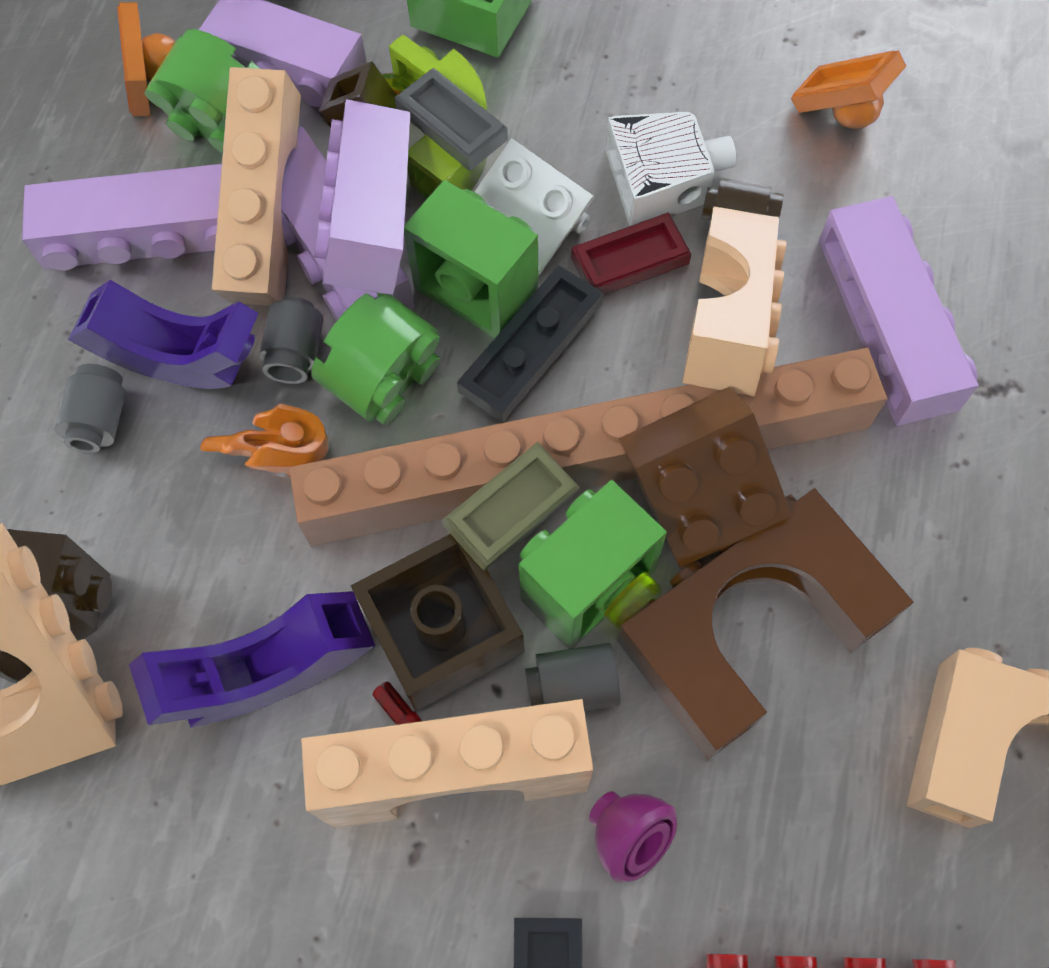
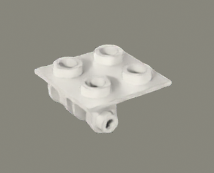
M512 138L475 190V193L480 195L487 205L507 217L514 216L522 219L538 234V276L567 235L573 230L578 234L582 233L591 220V216L586 213V209L594 199V196Z

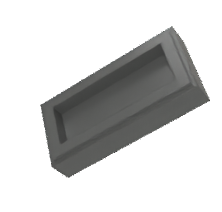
M434 67L395 97L396 109L410 112V122L469 171L508 140V128Z

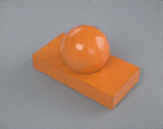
M119 2L117 12L129 113H132V116H151L149 99L144 94L147 89V80H152L175 40L157 32L147 35L142 39L138 3Z
M892 50L820 65L793 93L791 100L798 113L832 108L834 118L843 127L855 130L863 129L874 123L880 116L884 105L883 93L905 69L906 64L900 51Z

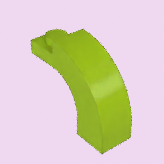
M403 34L388 46L394 82L402 88H408L434 67L487 111L486 95L478 74L464 56L455 49H452L439 61L432 50L426 46L420 47ZM425 134L408 149L407 168L410 185L427 198L443 180L448 181L461 190H472L484 170L487 158L469 171Z

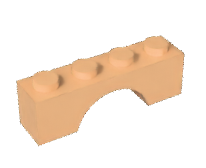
M230 67L212 290L230 303L240 301L243 304L271 305L285 298L288 251L282 227V183L287 158L290 152L297 148L301 95L286 70Z
M714 206L699 282L714 288L725 296L698 299L682 383L716 390H723L730 386L735 393L755 397L761 373L772 374L779 346V338H775L782 308V304L778 303L784 279V271H781L786 250V241L777 239L779 217Z

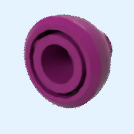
M614 791L607 792L597 800L589 814L590 823L596 827L595 846L598 858L605 871L618 883L635 881L653 869L669 849L677 830V812L675 808L664 800L648 794L635 793L620 797Z

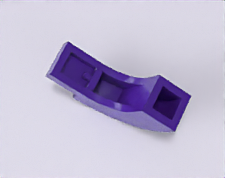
M109 280L90 294L68 340L111 363L147 377L185 387L219 389L232 386L241 363L249 355L255 342V335L250 332L259 313L237 301L210 316L196 317L183 315L159 307Z
M353 591L306 594L281 616L253 632L208 646L142 652L129 664V668L148 725L188 719L190 728L235 718L309 689L342 671L376 645Z

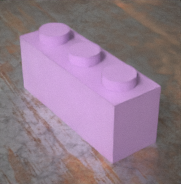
M219 0L199 28V30L217 36L235 47L236 50L232 58L245 68H247L252 60L260 69L286 70L299 91L301 99L313 107L321 106L331 78L367 63L360 33L264 0Z

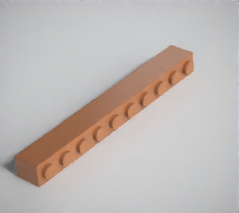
M868 347L776 366L772 374L761 373L755 397L736 393L754 413L768 450L869 429L888 399ZM684 385L289 467L297 523L308 543L313 547L444 519L537 442L579 486L578 490L605 485L611 479L614 482L634 479L636 477L619 438L721 390Z

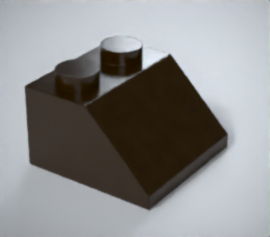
M7 529L18 548L27 546L31 550L39 568L40 583L49 596L57 594L63 601L69 617L70 630L77 641L85 639L97 630L100 613H104L107 610L111 601L112 582L109 578L110 573L65 534ZM0 650L1 678L11 683H17L32 671L19 658Z

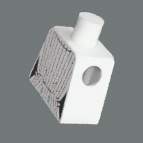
M690 112L608 117L606 154L629 226L668 212L672 217L703 205L707 187L712 186L714 171L735 167L736 150L731 136L704 140L697 119Z

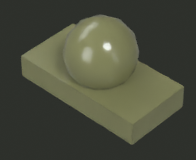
M537 442L446 516L442 525L480 568L485 571L518 542L527 538L539 524L574 496L579 486Z

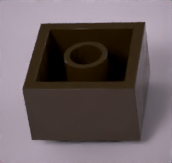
M451 534L350 585L415 712L525 653L524 634L488 570L483 571Z

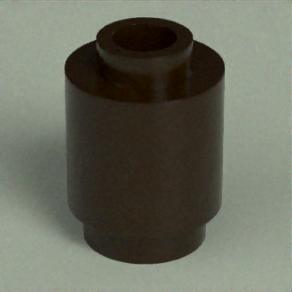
M720 178L718 188L707 187L701 219L711 221L714 206L779 217L780 219L784 194L771 192V186Z

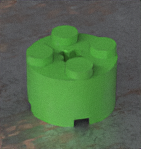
M189 29L174 42L144 94L169 116L166 125L175 134L189 141H193L198 134L207 138L215 149L223 153L230 67H245L232 58L236 48L228 42L210 33ZM252 60L247 68L260 69Z
M366 293L359 297L341 315L329 331L323 342L330 346L332 350L325 363L317 357L315 358L312 366V378L368 422L378 420L384 426H387L394 421L403 409L406 399L401 395L414 380L422 385L437 369L441 358L434 351L440 342L438 329L392 295L377 293L378 298L375 299Z

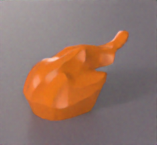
M278 404L271 410L255 414L252 421L253 425L265 429V431L245 430L232 435L208 436L202 440L200 445L201 451L249 457L250 459L244 464L251 469L285 473L289 477V467L322 461L325 459L329 449L328 436L318 416L307 410L285 404Z

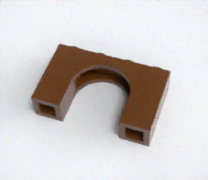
M816 488L798 500L792 494L786 496L792 513L791 517L718 550L720 555L705 566H702L698 560L690 563L671 579L670 584L673 588L657 600H654L650 594L646 595L632 604L621 615L625 622L620 626L617 642L707 761L755 726L767 714L765 708L722 655L714 637L712 626L714 604L727 591L750 582H771L795 591L813 607L850 653L896 620L914 603Z

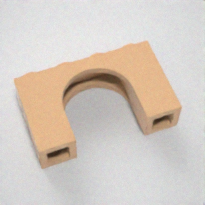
M1 523L0 650L19 658L32 671L19 682L0 690V786L115 747V719L123 715L119 692L112 681L103 682L97 673L96 659L91 646L85 639L77 641L71 632L68 613L63 601L57 594L49 596L40 583L39 568L31 550L27 546L18 548L4 524Z
M980 648L959 649L942 661L938 667L906 806L967 828L993 822L1005 759L1011 741L1023 726H1049V670L1027 669L1024 671L1003 664V658L1000 655Z
M582 699L301 738L306 811L333 828L397 820V806L457 793L517 790L523 792L524 801L586 793L593 774Z

